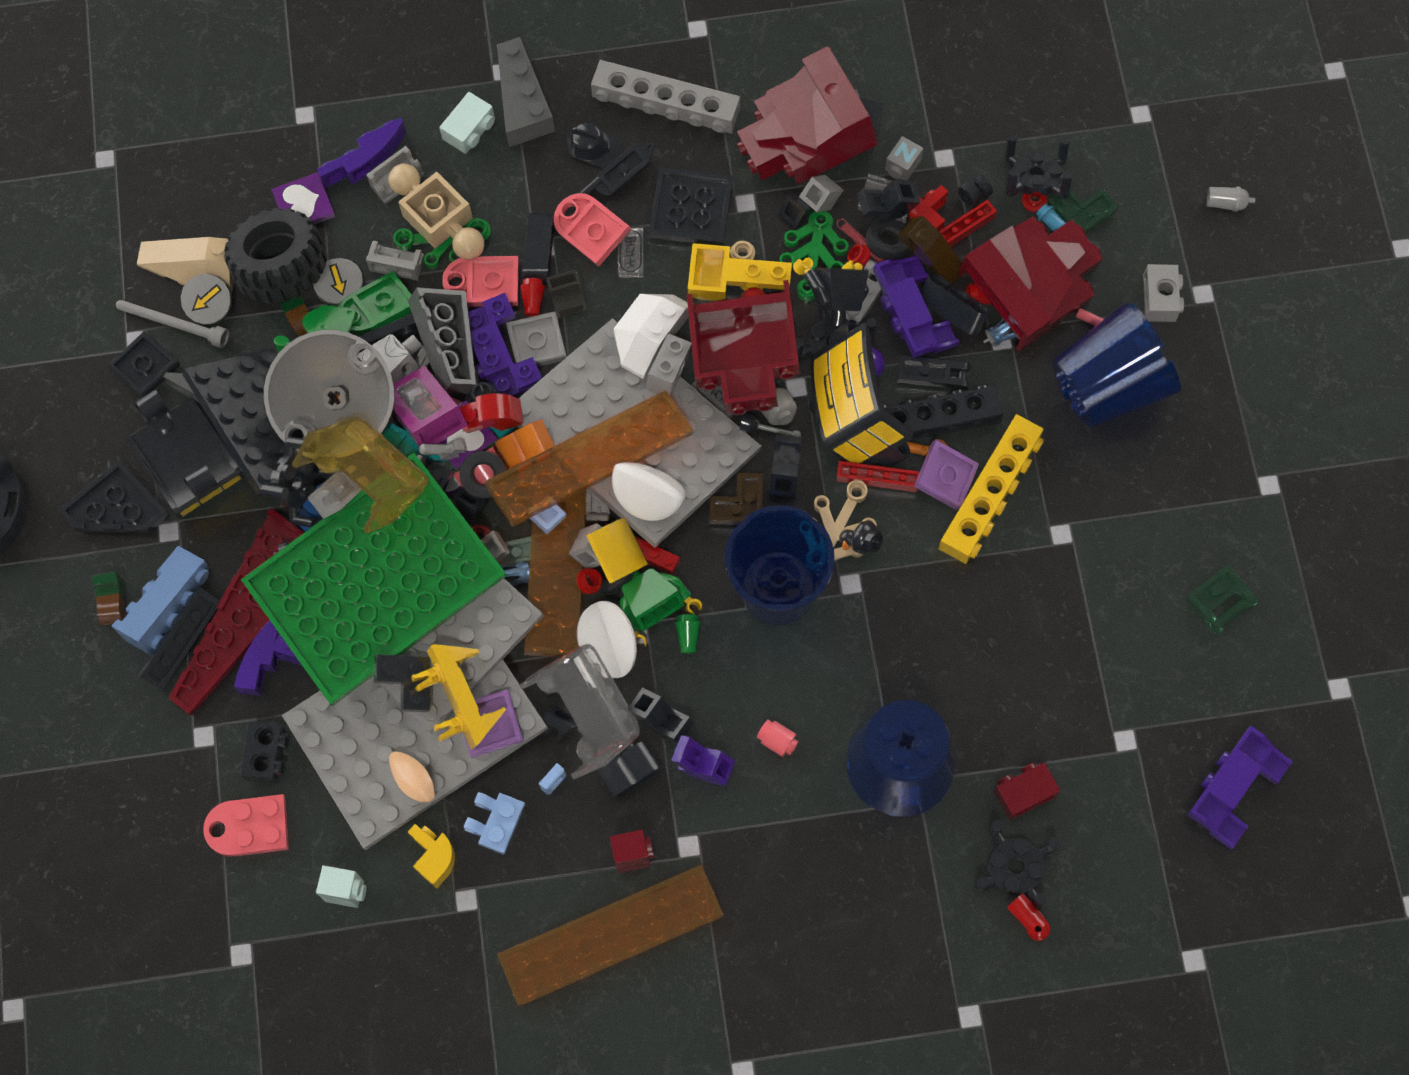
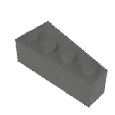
M517 37L497 44L505 129L509 147L555 132L552 114L521 38Z
M416 288L408 299V304L434 376L449 396L466 397L476 385L466 291Z

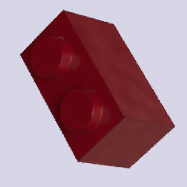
M1045 762L1038 766L1036 763L1029 764L1021 770L1022 774L1014 778L1010 774L997 782L998 786H996L994 794L1009 821L1059 795L1060 789Z
M643 830L610 836L618 874L650 867L649 859L654 858L650 836L644 837Z

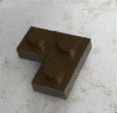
M737 473V497L710 496L709 523L762 526L763 473Z

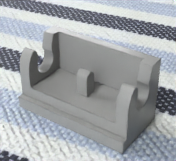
M406 146L366 174L370 187L385 204L399 195L391 189L388 181L389 173L393 167L402 163L410 164L417 169L420 179L425 176L419 161L413 159L410 150Z
M373 241L366 262L369 270L372 272L388 274L394 271L397 277L418 281L425 255L422 253V250H416L415 253L383 247L377 241Z
M350 466L343 471L337 470L307 497L323 519L341 510L370 483L366 476L360 477L358 480L352 477L351 473L357 467Z

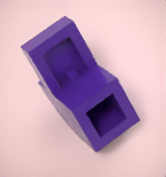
M682 735L671 760L679 765L678 769L700 780L726 786L735 763L733 759L722 751L704 748L690 737Z

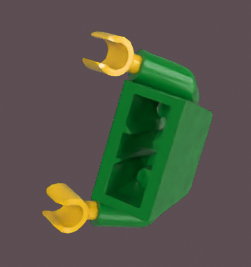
M648 569L642 574L638 570L634 571L633 579L621 588L624 596L620 599L619 608L628 617L634 630L635 638L642 639L645 647L647 646L646 638L638 633V629L641 632L647 630L683 607V601L686 603V614H694L689 607L690 605H696L700 611L702 609L701 601L690 597L691 593L678 577L666 573H658L654 569Z

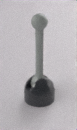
M747 412L743 414L739 431L750 434L757 429H762L782 435L801 437V433L798 430L791 432L759 424L757 417Z

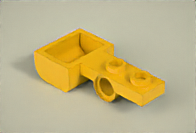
M693 244L688 294H692L694 299L724 301L726 300L727 285L740 286L744 291L753 287L761 290L763 288L784 290V280H788L790 287L792 263L730 258V246Z

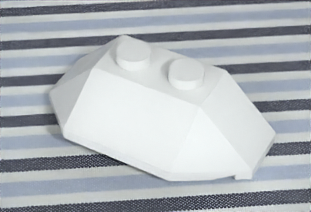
M639 294L613 331L621 367L644 379L651 369L667 334L675 336L689 317L687 302L675 295Z

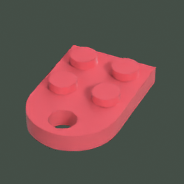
M578 193L566 197L558 205L554 214V225L558 233L598 267L631 231L629 225L588 194ZM569 207H576V211L572 216H565V211Z
M481 256L472 260L459 258L450 263L443 274V287L445 290L466 291L467 307L483 306V301L502 293L506 294L511 306H518L519 257ZM454 277L462 279V283L455 287L449 285V281Z
M280 794L226 801L217 805L209 812L204 823L206 842L217 853L229 857L289 850L285 795ZM216 824H224V834L220 837H213L211 833L212 828Z

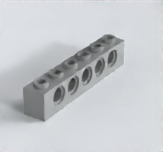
M603 60L599 61L591 83L592 97L599 101H610L625 108L633 107L648 114L663 115L670 120L686 121L693 126H705L720 133L727 132L732 134L740 110V96ZM617 85H622L620 88H615ZM640 91L646 92L644 94H638V92ZM663 97L669 98L668 100H661ZM687 103L693 104L692 106H684ZM711 109L716 110L715 112H708Z

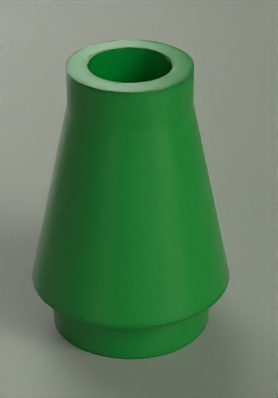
M685 614L677 616L675 627L681 653H697L696 647L701 622L698 621V615Z

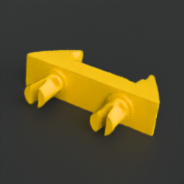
M433 644L427 650L433 667L411 675L412 682L426 679L415 688L418 692L436 683L442 684L455 717L434 725V731L449 729L438 737L440 742L462 732L471 750H473L506 709L503 707L488 714L484 713L482 716L478 712L479 708L457 664H462L465 660L477 656L480 653L479 649Z

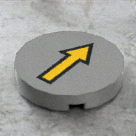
M344 258L326 261L323 274H320L321 277L316 284L313 283L314 290L319 299L324 303L330 304V306L337 307L346 296L364 287V279L359 267L351 260Z
M210 274L196 275L189 279L183 287L181 293L182 308L186 315L194 322L214 324L223 320L230 312L232 293L227 283L220 277Z

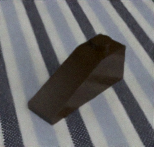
M924 216L912 218L897 237L934 274L954 284L960 278L957 273L962 264L942 234Z

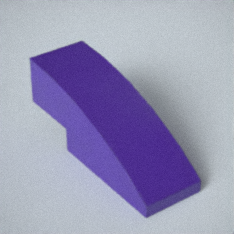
M270 620L254 638L240 665L234 684L235 689L240 694L261 696L265 672H276L279 658L273 652V648L279 632Z

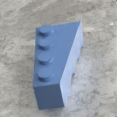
M177 546L157 570L158 578L156 581H148L142 589V598L137 603L132 601L126 608L128 615L123 621L117 619L112 627L126 642L152 655L196 588L207 580L210 567L203 559Z

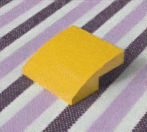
M624 517L586 535L609 583L647 565V561Z

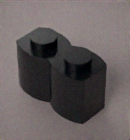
M643 741L637 744L636 742L628 744L622 749L623 753L616 758L610 756L599 764L600 768L597 770V774L615 801L625 797L661 772L660 766Z

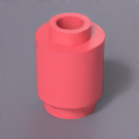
M767 720L757 735L762 745L781 757H784L786 753L791 755L799 743L795 740L797 734L777 721Z

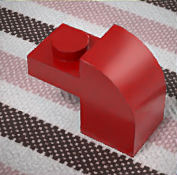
M941 185L935 191L930 190L923 200L919 197L920 204L908 213V223L912 218L924 216L938 231L943 229L945 219L937 211L946 204L948 191Z
M481 395L476 397L475 402L460 406V411L468 425L462 429L466 433L475 432L487 427L504 431L523 424L520 399L511 395Z

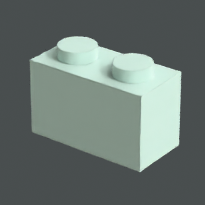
M468 92L439 127L442 140L466 154L470 148H474L478 144L483 132L492 127L495 121L493 107Z
M322 865L316 893L325 902L358 908L359 901H364L367 887L363 885L364 880L355 871Z

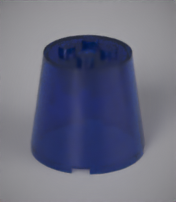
M1129 302L1120 306L1052 360L1055 377L1061 385L1059 390L1066 401L1069 400L1076 416L1082 419L1090 428L1176 395L1181 391L1180 379L1172 360L1166 362L1160 350L1165 347L1143 313L1134 304L1130 305Z
M790 506L764 507L747 515V518L733 529L725 550L727 575L743 605L758 620L775 625L788 624L802 618L828 585L834 568V548L824 526L822 527L809 513ZM775 580H781V585H776Z
M900 700L889 703L879 709L856 731L848 748L846 765L850 783L856 794L865 804L889 816L909 817L931 809L945 796L953 780L955 758L947 727L940 715L931 707L921 702ZM902 741L910 742V749H906V746L901 747Z

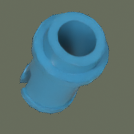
M1045 204L1038 210L1036 215L1038 216V221H1043L1054 232L1066 223L1053 210V206Z

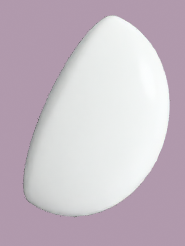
M631 462L619 463L614 467L612 474L614 494L621 506L639 519L648 521L665 519L674 514L686 498V492L681 484L660 470Z
M600 601L586 608L577 626L578 644L584 659L591 668L603 676L620 678L627 675L634 666L637 653L636 638L628 617L617 605L609 601Z

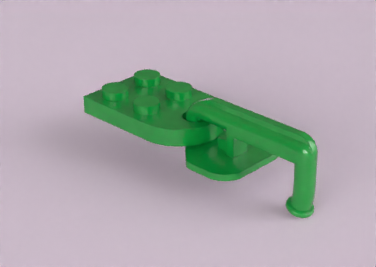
M394 271L349 294L339 303L338 307L322 305L312 310L303 317L302 324L307 333L320 330H338L355 336H361L412 313L408 304L411 293ZM280 335L274 338V344L278 353L289 344V339L286 336Z

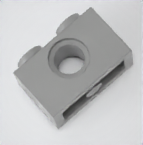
M1148 264L1143 275L1145 321L1176 322L1179 313H1183L1184 298L1180 297L1179 293L1183 286V276L1178 272V265ZM1159 291H1166L1169 296H1164Z
M667 334L648 374L646 390L670 399L689 359L691 342Z

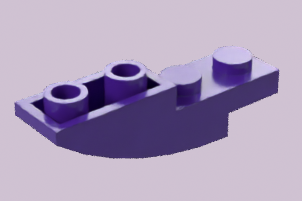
M401 117L386 122L382 127L374 131L364 133L357 139L359 148L349 150L343 156L333 161H327L317 168L325 188L347 177L350 183L354 184L365 178L366 174L386 161L406 135Z

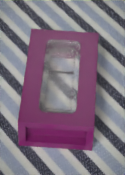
M425 366L393 384L394 403L392 413L418 447L421 444H438L468 426L457 404Z

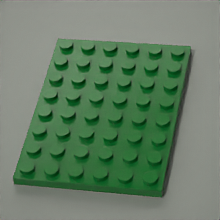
M413 452L360 491L341 510L322 519L242 578L241 581L329 704L334 706L374 676V656L376 654H404L507 577V574Z

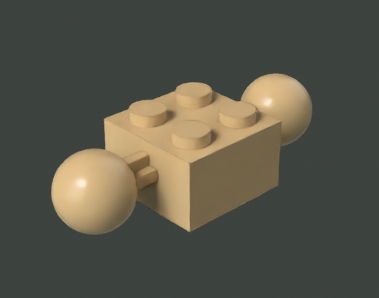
M402 163L392 168L388 177L389 185L395 193L405 195L398 202L403 217L434 248L451 236L453 238V250L460 258L472 260L481 255L485 245L482 234L474 228H463L466 223L473 219L469 203L438 172H435L420 184V174L414 166Z

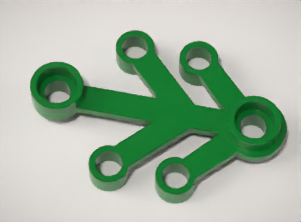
M815 211L809 216L807 225L797 231L789 230L784 235V243L790 248L796 247L801 239L813 233L812 241L793 253H783L780 256V262H783L784 259H790L793 268V264L798 259L802 260L808 256V258L813 260L811 269L815 270L818 258L820 257L827 268L838 267L842 269L843 264L840 261L834 260L822 244V238L824 235L833 245L834 253L838 256L846 255L849 245L845 239H840L832 229V216L827 211ZM823 219L825 222L818 223L816 220ZM793 236L796 240L789 241L787 238ZM843 245L845 249L839 250L837 246ZM804 278V280L798 283L797 296L802 301H812L815 298L812 289L808 291L803 289L804 286H809Z
M481 218L470 220L463 226V228L483 230L481 234L484 241L491 234L489 223ZM406 228L397 230L393 236L395 246L402 251L411 249L413 245L429 243L420 233L412 234ZM451 236L434 248L432 252L425 255L424 262L428 269L433 270L439 267V259L452 245L453 238ZM402 240H409L408 243L401 244ZM451 250L449 253L450 263L455 261L452 259L456 255L454 250ZM429 259H436L434 263H428Z

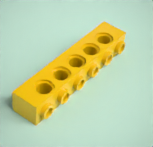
M1017 414L1015 415L941 539L939 550L965 564L970 557L976 558L982 547L979 541L982 536H989L995 525L991 522L995 514L998 516L1002 514L1007 504L1004 501L1008 493L1013 495L1020 482L1016 480L1020 472L1025 474L1032 462L1029 459L1033 451L1037 453L1044 442V439L1041 438L1042 427ZM1021 445L1024 451L1018 452L1012 446ZM1000 466H1009L1012 472H1003ZM990 486L997 487L1000 492L997 494L990 493L987 488ZM982 507L987 511V514L979 515L974 509ZM966 528L971 529L975 535L966 536L962 530Z

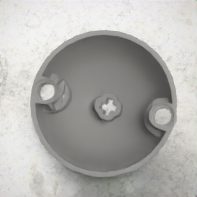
M338 330L310 332L287 344L272 362L264 385L266 414L278 436L285 442V439L291 437L295 430H302L304 434L303 439L312 440L314 447L311 451L296 449V451L319 459L348 457L371 445L386 427L394 403L392 376L380 353L364 339ZM364 348L369 349L371 353L370 358L364 362L359 361L357 357L358 352ZM340 393L341 395L339 396V399L341 400V403H334L332 406L331 404L333 400L331 399V396L333 394L338 395Z

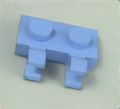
M478 792L474 803L480 808L491 811L486 825L468 817L463 828H465V831L481 837L478 842L479 845L504 855L524 809L525 802L499 793L497 800Z

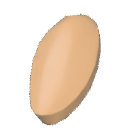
M396 751L392 752L389 756V763L399 788L407 796L418 802H431L435 797L434 784L424 766L407 754Z

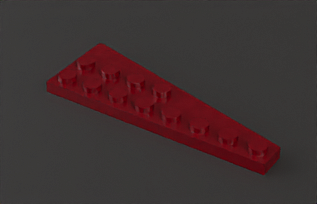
M272 508L267 512L268 516L261 529H258L250 550H247L240 569L233 576L217 606L218 610L211 623H208L199 646L195 647L190 663L186 670L182 672L169 696L172 702L190 716L194 714L246 654L254 638L269 621V618L241 579L278 553V544L283 542L290 544L303 534L301 530Z

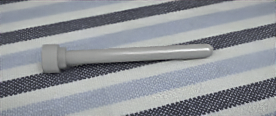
M123 300L116 302V307L119 310L205 337L213 346L224 348L229 340L230 332L226 328L217 326L210 329Z

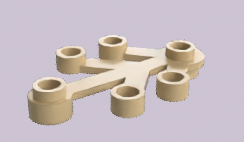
M854 480L848 484L846 491L848 499L835 523L829 509V499L824 495L815 498L814 509L820 513L828 536L824 544H822L817 532V520L813 517L804 519L802 530L808 534L813 548L809 554V563L813 569L824 572L832 568L835 560L847 556L861 557L863 555L853 551L852 547L848 550H843L842 547L833 548L837 541H839V535L843 530L850 529L854 531L860 524L857 523L845 527L857 503L864 501L867 497L868 489L864 482ZM858 490L861 492V496L855 497L852 495V492ZM824 501L827 505L821 508L817 503ZM865 518L862 520V522L869 521L877 526L875 520L872 518ZM807 523H813L815 527L813 529H807L805 525ZM824 556L827 560L824 563H820L817 558Z

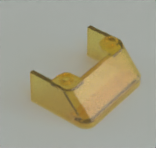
M356 417L308 432L292 463L297 468L314 462L325 473L343 471L366 492L375 503H373L370 509L371 516L363 529L365 533L393 523L416 500L428 484L427 476L368 422Z

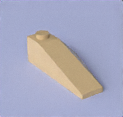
M202 237L141 242L137 260L138 267L162 277L171 278L183 286L196 275L210 274L218 276L227 283L231 293L233 291L234 279L224 259V249L226 242H229L228 239Z

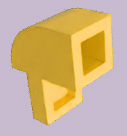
M414 824L408 833L427 851L413 867L434 887L438 888L454 867L455 852L453 846L443 833L434 841L437 836L429 828L424 826L420 829Z

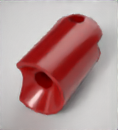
M1024 893L1007 907L1025 926L1030 938L1041 941L1048 937L1050 934V924ZM1041 926L1042 930L1037 932L1035 927Z

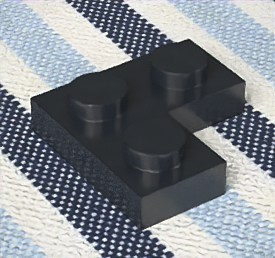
M376 654L374 656V683L401 684L400 711H430V686L419 692L415 689L418 684L426 679L412 682L411 678L413 674L430 669V657Z

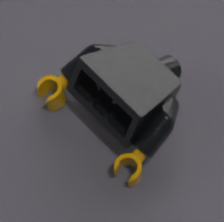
M805 258L803 261L798 259L793 264V269L797 274L804 275L812 289L818 309L831 310L830 325L841 326L846 323V311L861 310L862 303L869 293L867 286L869 271L862 270V264L855 263L853 265V262L850 260L843 265L842 269L815 267L814 270L811 269L813 266L811 258Z

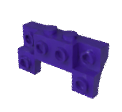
M917 256L901 260L888 259L874 265L873 272L883 292L882 297H880L882 307L885 311L889 312L891 327L895 333L899 334L901 340H905L912 358L932 351L936 354L958 346L959 340L955 338L950 327V321L947 320L931 325L932 317L916 285L926 281L928 273H925Z
M502 293L483 301L482 307L468 312L473 357L477 356L479 364L475 366L480 378L486 377L487 382L495 386L500 394H507L517 398L523 392L533 387L542 377L533 357L516 364L512 362L498 326L516 317L506 294Z
M1250 726L1230 754L1227 751L1222 754L1216 763L1220 767L1214 775L1210 772L1201 785L1205 790L1188 813V816L1210 831L1208 834L1232 850L1248 828V825L1231 812L1258 774H1261L1277 785L1293 761L1276 749L1264 734Z

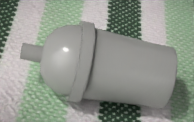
M1238 186L1235 188L1209 187L1207 207L1229 209L1237 212L1238 210L1245 209L1248 203H1255V198H1249L1248 192Z

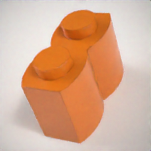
M542 419L532 422L495 442L507 469L511 470L516 467L517 471L531 466L530 460L532 459L538 462L549 457V450L555 448Z

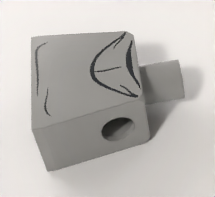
M389 334L372 345L386 362L393 384L418 369L419 365L411 355L419 350L422 345L414 335L400 343L394 335ZM365 349L358 354L361 362L367 361L370 358V350Z

